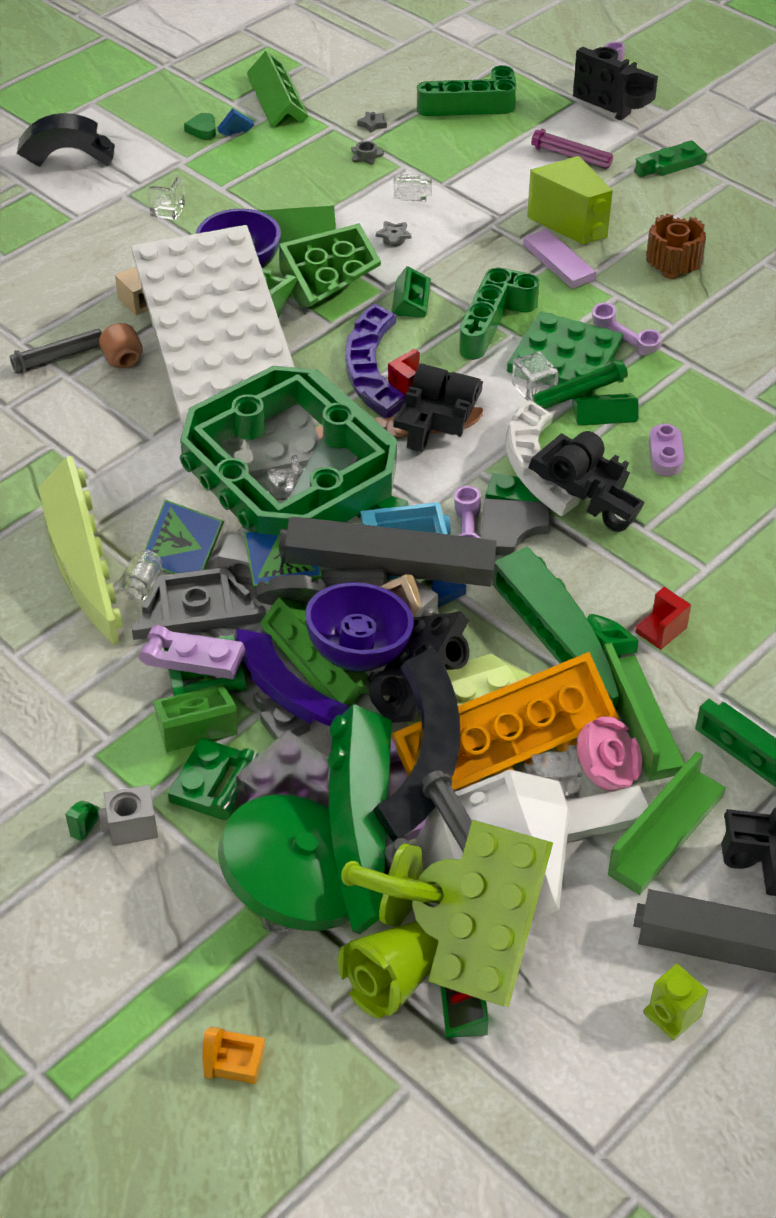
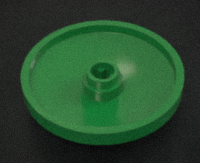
M268 795L246 802L231 815L219 841L218 859L228 886L241 902L261 917L275 924L296 930H327L349 921L333 853L328 807L298 796Z

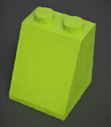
M580 156L530 169L527 217L583 245L608 237L613 190Z

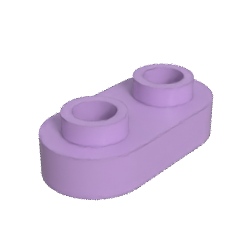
M660 424L653 427L650 431L649 452L651 468L659 475L674 476L679 474L683 468L682 434L678 428L671 424Z

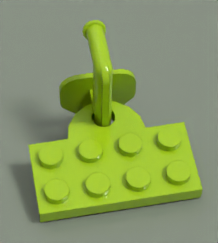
M472 819L462 859L446 858L432 863L424 871L421 848L404 843L394 855L389 875L361 867L356 861H349L342 869L341 879L347 886L357 885L383 893L379 917L380 921L384 924L391 926L401 925L413 908L416 921L425 933L439 940L428 982L503 1007H509L554 842ZM429 903L438 904V905L433 907V906H431Z

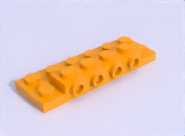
M590 652L459 705L460 745L451 786L453 790L464 789L480 782V779L489 775L493 777L507 770L514 771L512 765L522 761L525 762L526 767H529L547 759L545 755L547 750L556 747L559 754L577 746L576 738H578L584 725L599 717H613L619 720ZM421 721L391 734L393 743L408 776L415 764L419 735L422 731Z

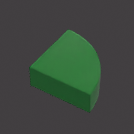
M83 800L75 803L65 813L70 837L80 841L86 838L100 818L99 806Z

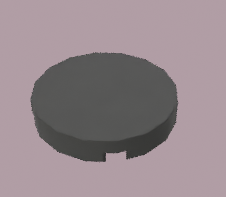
M307 575L275 576L270 579V584L265 585L263 580L256 586V599L261 603L273 605L278 597L308 605L315 594L326 588V584L320 578L316 580V583H313L312 577Z

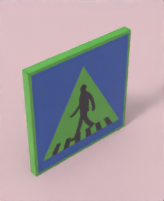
M165 499L140 562L172 574L205 570L225 521Z
M256 530L244 532L254 589L262 580L265 582V585L270 584V579L275 576L307 575L312 577V580L322 579L320 566L285 563V550L279 549L280 535L260 534Z

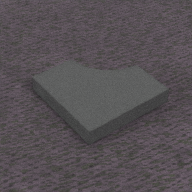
M484 499L482 538L497 540L495 554L509 555L516 551L517 546L524 539L537 534H548L549 507L543 502Z

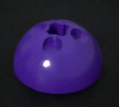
M229 209L217 212L200 223L196 234L247 225L258 260L263 269L273 260L278 251L281 239L280 226L274 218L263 212L252 209Z
M349 582L329 586L315 594L306 608V628L315 649L331 664L349 671H371L393 661L407 645L414 624L410 608L399 596L385 588L367 583Z

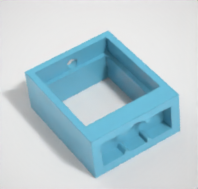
M440 502L361 511V524L448 535L451 532L449 516L443 515ZM387 575L388 580H393V579H397V578L401 577V576Z

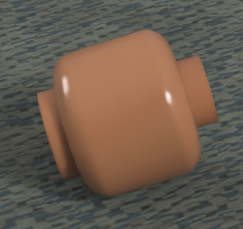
M126 323L110 325L102 332L99 338L100 348L111 366L117 368L132 367L142 355V343L134 328Z

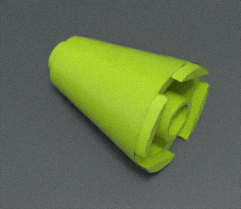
M417 921L351 940L340 949L337 961L340 977L342 980L348 977L353 987V990L348 993L365 1013L378 1019L385 1015L389 1017L399 1010L430 974L439 940L425 933Z

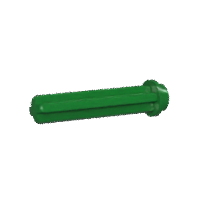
M613 359L611 364L533 394L532 401L543 409H547L613 382L622 383L624 378L628 377V371L622 360L617 361Z

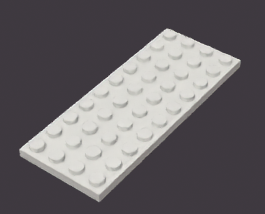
M247 225L131 245L133 259L182 427H184L190 407L271 366L295 367ZM296 404L265 420V431L259 438L244 440L234 436L219 444L232 458L241 459L246 462L249 467V474L253 478L305 468L320 440L311 415L299 404ZM198 479L200 489H204Z

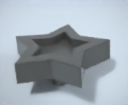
M366 111L365 117L357 120V126L367 128L372 133L376 129L387 128V122L383 120L384 113L375 114V112L370 113Z

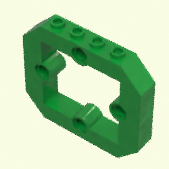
M271 366L188 409L180 439L182 453L180 455V462L187 472H192L199 479L206 491H211L218 498L225 510H230L238 518L240 524L246 530H256L260 534L280 535L281 528L288 529L289 516L346 522L359 515L361 511H366L392 496L397 464V439L318 369ZM299 404L323 426V440L327 445L334 448L346 447L360 460L341 471L332 467L315 469L310 475V488L279 503L249 474V467L246 462L241 459L232 458L219 444L234 436L244 440L259 438L265 431V420Z

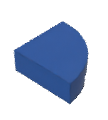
M232 108L217 129L219 133L231 136V134L249 131L254 126L253 120Z
M433 580L432 591L438 594V608L465 595L466 585Z

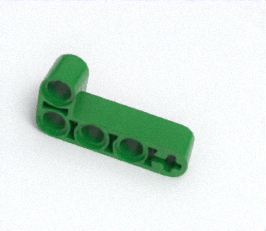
M499 65L492 68L491 79L421 82L417 85V112L423 116L511 113L515 110L517 84L514 70L509 66Z
M500 267L491 268L486 272L460 325L459 353L462 357L475 360L485 355L506 309L532 312L538 307L540 280L536 275Z

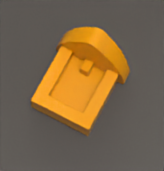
M212 1026L207 1028L204 1032L202 1052L204 1078L214 1079V1077L256 1084L266 1048L265 1038L225 1031L224 1028Z

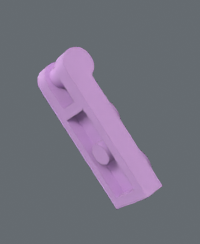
M155 625L152 626L147 636L148 644L143 645L138 658L144 664L153 667L234 679L245 654L243 642L172 632L163 626ZM162 647H164V648H169V650H168V651H162L161 648H162Z

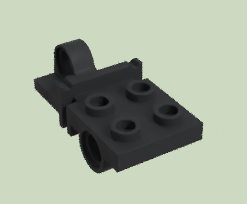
M582 46L576 50L573 97L616 113L615 119L617 120L626 118L631 114V109L643 108L655 100L658 82L657 75L637 68L636 62L629 65L630 60L628 59L622 62L617 60L618 52L613 48L599 47L591 50Z
M420 363L414 376L413 385L406 392L405 402L394 419L393 424L395 428L408 431L407 448L424 452L431 430L462 437L464 424L482 392L483 381L480 378L457 372L451 373L445 369Z
M581 432L574 439L561 433L532 457L528 466L530 470L536 472L542 479L551 481L565 489L572 496L578 497L583 501L587 497L590 498L591 501L586 512L594 517H597L602 512L603 522L612 531L621 532L626 530L634 522L645 503L623 490L630 472L626 471L629 462L625 460L621 464L618 462L619 456L614 455L610 461L604 458V443L594 432ZM615 514L626 521L618 519Z
M461 611L414 617L412 634L403 651L393 661L386 664L383 671H378L377 674L371 672L368 677V682L370 683L369 697L372 704L383 717L392 720V723L414 722L419 713L413 691L401 669L405 661L435 648L446 670L461 669L467 664L470 649L462 633L469 620ZM389 695V700L386 701L384 696Z
M776 808L772 810L771 814L727 809L724 813L726 832L721 842L724 864L734 869H745L761 862L766 894L776 896Z

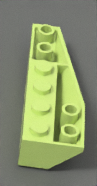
M68 456L38 487L53 554L66 585L90 621L113 645L119 643L117 629L123 628L119 607L112 609L111 604L116 603L112 583L106 584L105 581L110 579L106 560H100L99 558L103 556L100 537H94V534L97 533L94 515L88 514V511L93 509L89 489L82 491V488L87 487L83 467L76 468L74 457Z

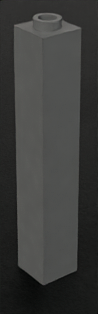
M289 516L288 529L281 528L279 549L285 550V563L333 569H384L387 575L403 576L407 574L419 579L491 587L497 540Z
M648 889L645 904L637 903L633 927L641 928L638 944L776 973V915Z

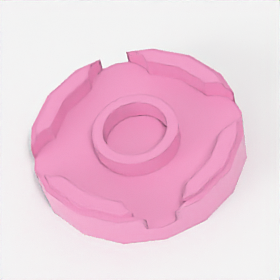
M599 717L584 725L578 735L577 743L579 760L586 775L598 787L606 791H616L631 786L634 780H637L641 774L643 761L640 745L636 738L631 739L626 732L629 728L623 722L613 717Z

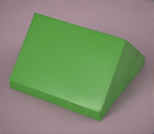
M223 684L153 701L166 752L194 746L200 738L214 741L237 735L236 704Z

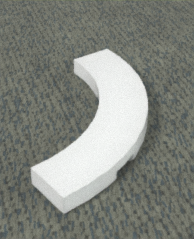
M528 400L517 409L508 426L506 433L507 455L514 471L524 485L547 507L563 516L579 504L580 498L568 494L565 489L551 481L542 479L536 472L528 468L532 457L541 450L538 443L539 435L551 424L554 416L531 400Z

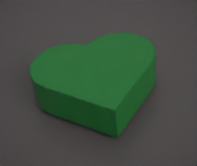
M210 113L196 115L184 123L185 132L203 140L212 139L216 135L214 115Z

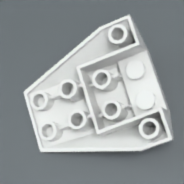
M507 770L456 791V795L471 820H477L554 842L532 921L559 911L570 810L560 782ZM435 807L429 814L416 839L417 846L422 850L424 870L432 863L446 858L462 859L463 855L458 843Z

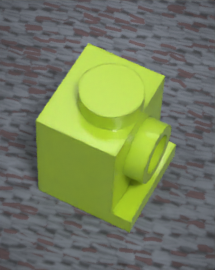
M676 963L654 982L650 1004L644 1008L643 1014L674 1041L702 1016L708 990Z

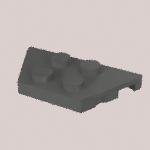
M226 567L162 575L157 577L152 586L151 595L146 598L142 605L143 613L138 623L134 622L131 628L133 640L148 638L147 636L152 626L155 625L163 626L169 631L178 633L260 623L266 615V609L262 605L258 607L250 598V592L242 584L236 582L235 576Z

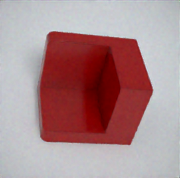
M412 349L388 363V382L404 395L408 392L409 387L413 385L414 376L420 361V352Z
M663 587L655 593L652 613L636 625L635 633L662 650L687 629L691 604L666 587Z

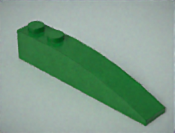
M528 546L495 560L492 577L494 588L560 664L590 652L617 713L619 694L608 660L595 632L580 607L567 591L563 581L556 578L547 568L544 560L541 557H537Z
M353 704L342 715L336 716L331 724L330 735L332 736V745L327 765L330 767L329 819L333 853L351 928L354 933L360 935L380 920L379 909L383 893L357 885L347 886L341 879V872L346 863L356 861L361 867L384 873L386 831L373 812V809L388 799L392 720Z

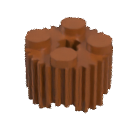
M666 213L665 216L660 215V218L656 217L655 225H652L650 228L646 261L652 267H655L656 270L660 269L665 278L676 279L681 273L687 274V272L691 273L692 270H699L701 268L706 232H704L705 224H701V220L697 221L696 217H689V220L686 221L685 218L682 220L678 217L674 219V215Z

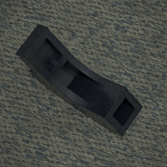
M58 113L45 116L32 123L19 138L16 154L40 167L53 151L60 148H75L108 166L113 160L115 144L108 137L97 133L98 122L77 114Z

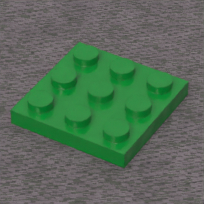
M540 311L509 359L507 372L555 386L611 364V360H613L622 344L623 334L607 328H600L581 321ZM595 390L590 391V392L585 393V394H586V395H589V396H590V395H593L594 392H595Z

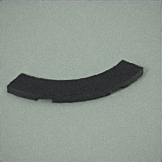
M435 648L405 661L401 666L413 691L417 709L421 712L422 731L419 735L415 764L409 776L392 796L373 809L392 842L399 838H404L411 833L436 807L432 799L427 798L422 792L423 779L429 773L437 770L450 775L452 779L458 759L460 717L457 699L446 668Z

